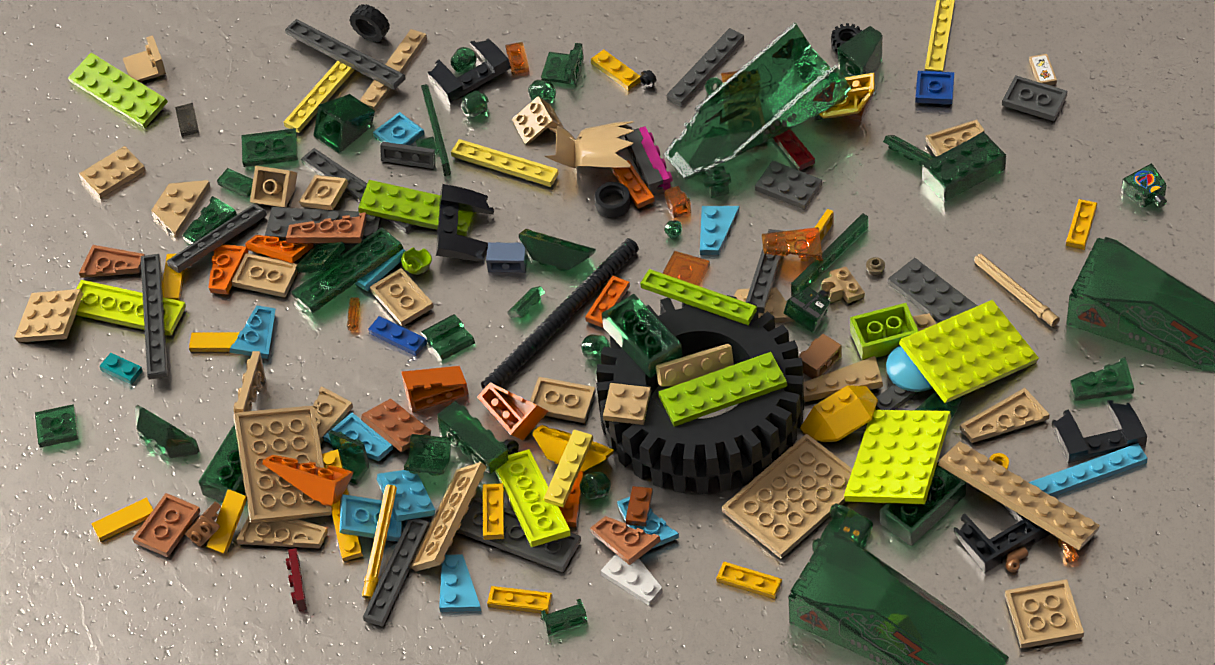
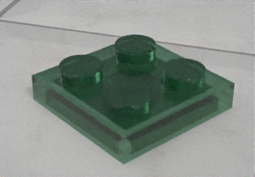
M343 242L315 245L296 266V269L299 273L325 272L330 269L331 264L335 260L340 258L341 253L346 247Z
M74 404L35 412L37 439L40 448L79 440Z

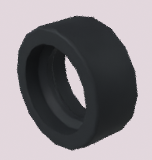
M608 182L597 188L595 192V207L602 216L616 218L625 214L630 208V192L625 185L618 182ZM609 195H619L624 198L623 201L615 205H608L602 202V199Z

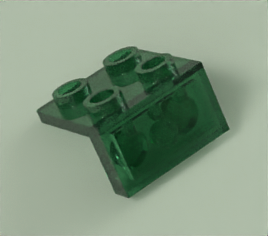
M575 43L574 49L570 50V54L549 52L541 80L576 85L584 60L583 45Z
M330 430L329 437L332 449L339 450L343 469L353 472L350 482L357 485L370 467L365 445L360 440L351 439L342 432Z
M411 434L410 454L404 465V470L413 474L425 472L432 476L444 474L450 462L451 438Z

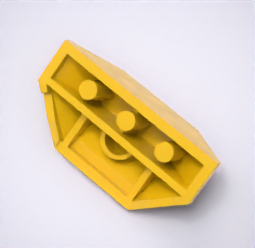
M869 73L803 84V102L823 119L857 114L875 91V74ZM835 82L840 84V88L838 86L837 90L834 87L833 100L830 105L828 102H819L818 105L817 101H813L815 96L830 85L829 83Z
M847 385L813 406L800 429L804 434H808L819 442L839 441L872 420L878 399L867 386Z
M541 425L533 431V436L546 458L554 461L555 464H559L572 434ZM592 441L579 472H584L606 460L613 454L614 450Z

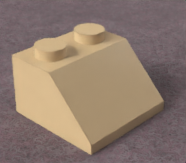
M255 166L250 202L286 208L295 191L297 172Z

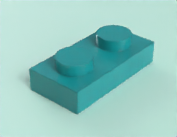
M110 353L99 366L101 371L130 385L143 372L141 366L113 353Z

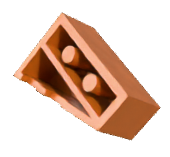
M489 383L477 396L510 435L524 440L548 413V410L492 383Z

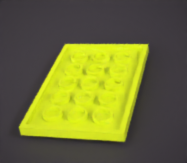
M993 300L904 337L899 342L900 346L944 403L1037 363L1039 359Z
M875 410L872 420L867 424L844 493L845 502L925 504L951 419L950 411Z

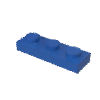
M378 316L368 328L369 334L414 356H417L427 344L426 338L381 316Z

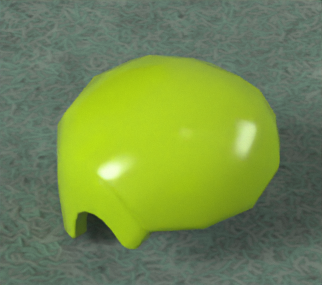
M413 247L403 253L401 258L404 270L411 274H423L430 266L432 256L425 248L418 251Z

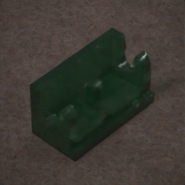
M581 599L576 600L577 605L546 614L545 610L540 611L548 636L588 624L586 611Z

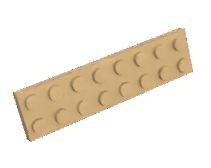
M960 441L939 461L938 465L1078 550L1094 536L1100 527L1092 519L1085 517L1075 511L1074 508L1065 505L1057 500V498L1050 496L1037 486L1030 484L1020 476L1015 475L1002 465L995 463Z

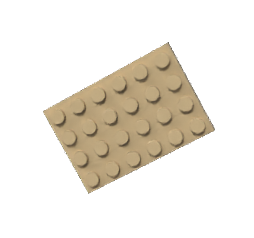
M314 406L234 413L233 417L250 523L331 515V506H325L321 502L313 500L262 464L263 460L267 457L277 455L297 459L300 464L309 463V461L315 462L316 467L324 468Z
M805 434L724 504L722 512L782 559L845 503L844 493L852 468L808 434Z

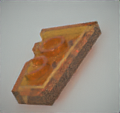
M819 227L762 234L763 252L765 254L780 256L792 254L798 255L799 258L815 257L816 260L823 261Z

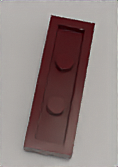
M781 125L774 130H770V136L799 171L815 164L813 155L795 133L789 129L788 125L786 127Z
M296 548L289 549V558H286V565L288 571L291 570L292 575H288L290 587H294L295 591L291 592L293 605L297 604L299 612L307 610L300 561Z

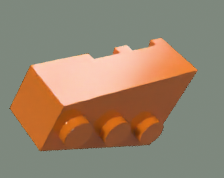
M460 366L401 372L405 393L412 412L469 395L467 383Z

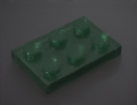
M296 128L241 135L243 167L298 160Z

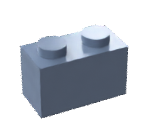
M488 242L486 257L488 272L526 273L528 257L526 243Z

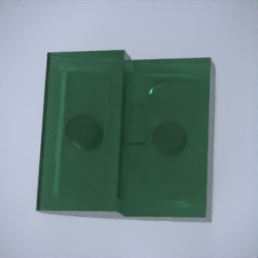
M455 314L421 331L423 337L426 338L427 343L441 361L475 344L473 336L464 328L463 322Z

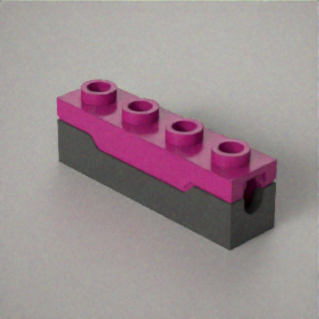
M646 126L626 134L625 141L633 142L632 145L627 147L641 179L653 196L670 191V183L673 182L670 171H666L665 160L660 158V150L658 145H654L652 133H648Z

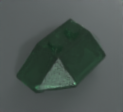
M529 229L523 230L518 236L533 260L538 261L541 265L555 266L558 270L562 271L573 268L596 252L595 248Z
M139 405L135 406L136 430L139 436L138 440L142 445L150 446L157 454L164 455L169 459L198 454L200 450L196 439L186 435L183 431Z

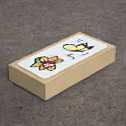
M1043 54L1029 57V63L1036 81L1046 85H1056L1057 79L1048 55Z

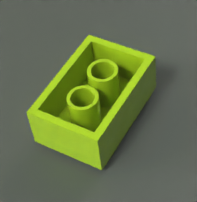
M907 303L850 317V333L862 360L873 356L877 358L889 355L900 345L899 342L902 338L918 332Z

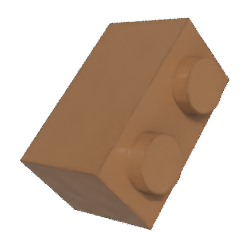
M822 334L818 339H814L810 347L799 355V358H802L803 373L812 379L824 375L842 357V345L825 334Z

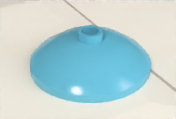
M900 345L889 354L886 370L890 380L896 386L913 392H921L933 388Z

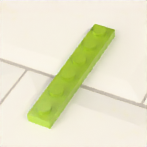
M651 269L647 271L640 283L642 289L749 325L757 311V306Z

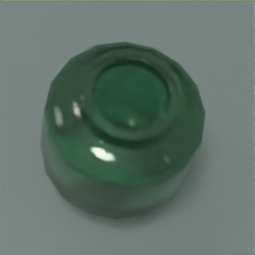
M460 47L451 57L450 64L456 72L464 74L473 68L477 58L472 49Z
M537 79L529 86L528 93L532 101L539 96L550 103L555 99L556 89L551 82Z
M475 90L462 98L461 108L466 116L477 117L488 109L487 103L489 100L484 93L481 94Z
M588 335L582 342V353L587 359L600 361L603 347L610 348V342L602 335Z
M603 472L588 473L583 476L580 482V491L588 499H598L607 496L611 487L609 478Z

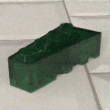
M454 401L437 414L440 437L444 440L449 438L451 440L450 444L455 448L460 446L462 453L467 457L471 455L475 463L482 462L487 466L485 471L489 474L509 460L507 446L503 442H499L489 429L486 430L478 418H473L465 406H460Z

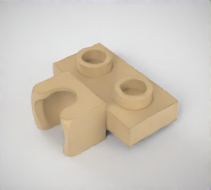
M847 267L830 271L829 278L824 279L821 283V290L830 292L828 302L841 300L843 297L847 303H850L865 296L864 290Z

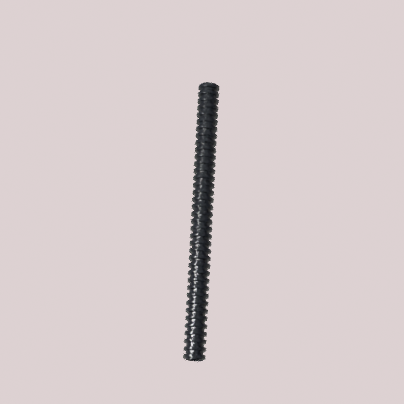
M630 238L625 239L621 246H618L606 258V261H603L544 322L537 326L517 346V349L513 350V353L509 354V357L505 358V361L501 362V365L497 366V369L493 370V373L489 374V377L485 378V381L481 382L482 389L484 390L489 383L502 387L503 383H506L507 379H510L511 375H514L515 371L519 370V367H522L612 275L616 274V271H619L631 259V256L638 252L639 247L637 243Z

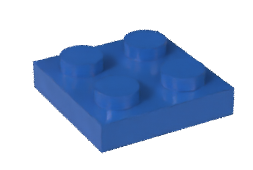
M918 71L915 103L952 104L954 72Z

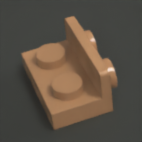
M216 501L185 533L199 547L220 528L215 520L219 516L216 512L221 508V505Z

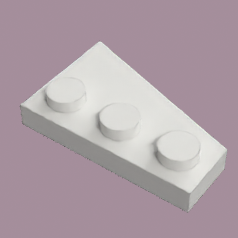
M615 554L601 570V576L648 606H651L663 592L661 585L640 559L629 565Z

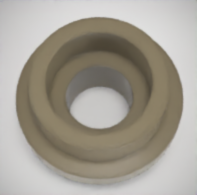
M878 257L870 258L866 262V269L871 275H880L885 269V262Z

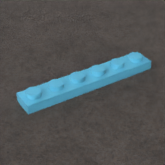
M1139 443L1029 483L1054 497L1146 464L1148 458Z

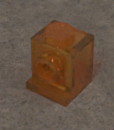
M679 186L664 190L665 203L673 218L691 213L690 199L687 198L685 192H681Z

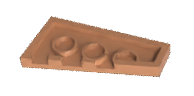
M366 212L359 213L358 217L350 218V215L342 216L340 220L331 221V218H328L316 224L314 221L289 225L286 235L287 243H361L367 220Z

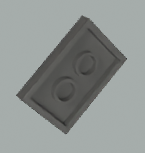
M1015 75L1002 100V106L1055 121L1068 91Z
M772 160L756 183L755 191L805 210L822 186V179Z

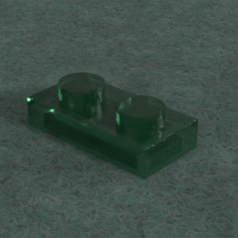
M227 168L217 179V183L221 187L248 198L251 195L253 179Z
M541 286L531 288L507 314L511 318L524 317L529 312L528 308L531 305L537 304L541 300L540 296L545 291Z

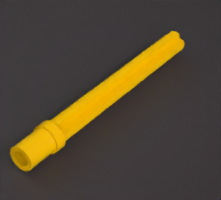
M388 484L385 487L367 575L364 578L362 597L371 600L379 582L378 576L397 487Z

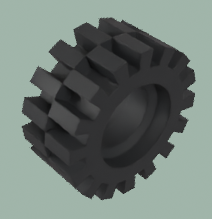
M846 23V26L840 24V28L838 26L835 27L831 34V47L834 52H837L838 55L843 53V57L849 54V57H851L852 53L857 55L858 52L862 51L864 34L859 26L855 28V24L849 26V23ZM849 38L852 39V41L846 42L842 41V39Z

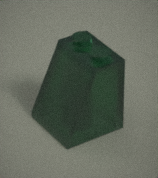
M869 26L839 46L838 73L844 78L869 73L875 74L882 61L883 35L878 30Z
M351 94L320 104L313 136L340 153L372 127L375 110Z

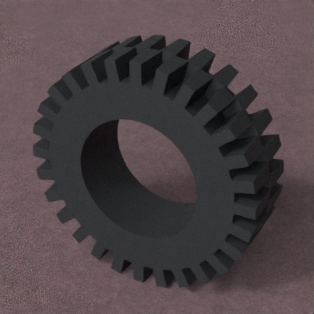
M664 298L660 300L659 316L650 305L641 308V323L629 316L623 321L624 334L615 330L610 336V348L603 347L601 364H597L596 386L603 434L607 436L609 448L614 451L617 450L619 462L624 467L632 463L634 475L643 479L651 471L654 486L663 488L669 476L672 475L675 492L685 493L688 479H695L698 494H708V479L717 478L721 492L731 490V477L734 473H736L742 485L745 486L753 480V466L760 473L771 465L772 458L778 459L787 451V445L793 446L797 440V428L800 429L803 423L804 410L802 358L798 356V346L795 340L789 341V332L782 324L776 328L775 317L768 311L758 318L757 310L749 325L683 302L682 308L675 310L671 299ZM725 344L732 346L734 365L769 352L772 353L787 381V386L739 403L736 407L721 415L697 418L673 426L666 410L652 398L654 391L659 386L656 365ZM610 383L650 387L651 393L644 425L603 420Z

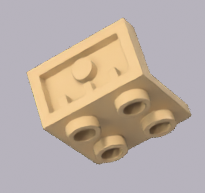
M153 35L146 37L148 45H145L146 51L123 58L128 75L138 82L166 74Z
M539 96L512 119L527 145L548 127L557 129L559 125L564 128L551 104Z

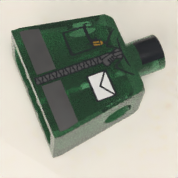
M806 288L787 300L784 314L814 333L827 314L830 305L829 295L824 290H820L817 293L811 288Z

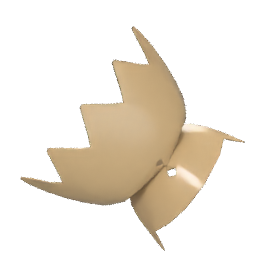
M634 121L615 122L586 128L580 132L577 139L559 125L557 129L548 127L556 133L555 155L545 157L575 169L578 166L631 167L616 152L633 144V142L625 141L618 137L634 132V130L628 129L632 128L631 126L626 125Z

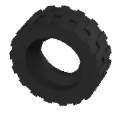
M367 4L359 5L349 19L353 30L368 41L380 42L390 29V23L385 15L375 7Z

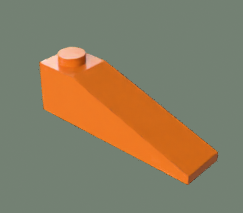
M277 455L267 457L262 463L313 500L319 501L325 506L334 505L341 500L342 494H344L353 475L352 471L328 465V468L316 467L315 462L309 461V463L300 464L297 459Z

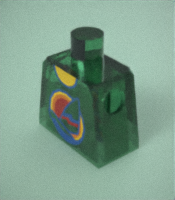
M1152 163L1122 179L1121 192L1141 207H1147L1154 203L1158 208H1161L1167 202V199L1164 197L1167 186L1166 182Z

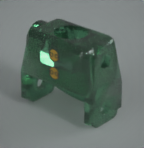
M835 503L830 508V516L833 519L824 529L820 539H814L812 550L817 556L830 561L833 559L836 562L851 564L852 561L846 558L843 559L838 552L846 550L853 543L854 549L856 548L857 553L861 555L862 548H865L871 536L873 522L854 510Z

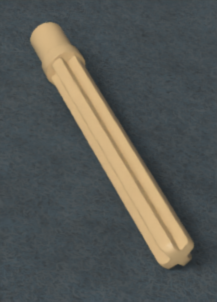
M978 254L974 258V262L1035 312L1040 319H1043L1051 327L1059 323L1060 318L1049 307L1038 301L983 254Z

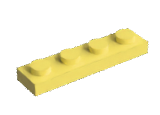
M573 430L544 496L546 503L564 508L593 441V435Z

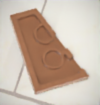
M92 245L79 271L80 278L139 273L141 270L140 256H145V254Z
M607 516L590 528L591 533L629 565L661 541L659 535L647 534L640 528H630L626 523Z

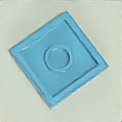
M401 112L373 131V136L380 142L411 145L425 134L421 127Z

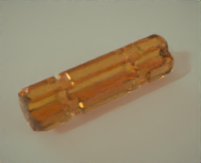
M351 297L349 299L350 306L347 321L349 331H356L358 329L360 299L358 297Z

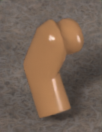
M1024 546L1007 555L1005 566L1009 572H1016L1020 568L1019 560L1028 556V551Z

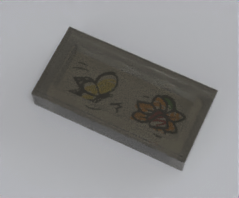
M193 103L175 107L181 136L199 133Z

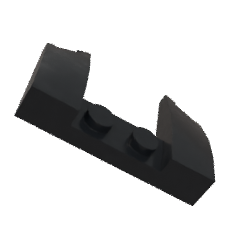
M489 38L486 41L470 42V45L484 63L456 78L440 60L435 62L436 66L432 71H428V76L449 103L511 69L507 56Z
M442 184L436 256L483 262L484 257L482 253L485 249H488V243L457 235L459 210L493 215L494 208L489 207L486 201L488 200L487 195L458 186Z
M1107 400L1108 408L1118 430L1083 438L1069 409L1063 412V417L1059 420H1052L1053 428L1067 462L1073 463L1103 456L1137 443L1140 446H1146L1147 434L1130 403L1125 405L1113 403V400Z
M1007 506L1005 507L1018 523L990 539L966 514H963L961 517V521L964 522L962 528L959 530L954 527L955 535L984 572L1001 564L1002 557L1031 540L1036 543L1051 533Z

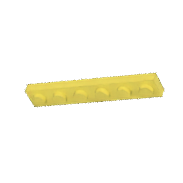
M936 0L925 71H944L955 0Z
M337 61L285 119L284 126L300 133L355 69Z
M458 139L451 151L452 157L549 187L553 185L559 174L556 168Z

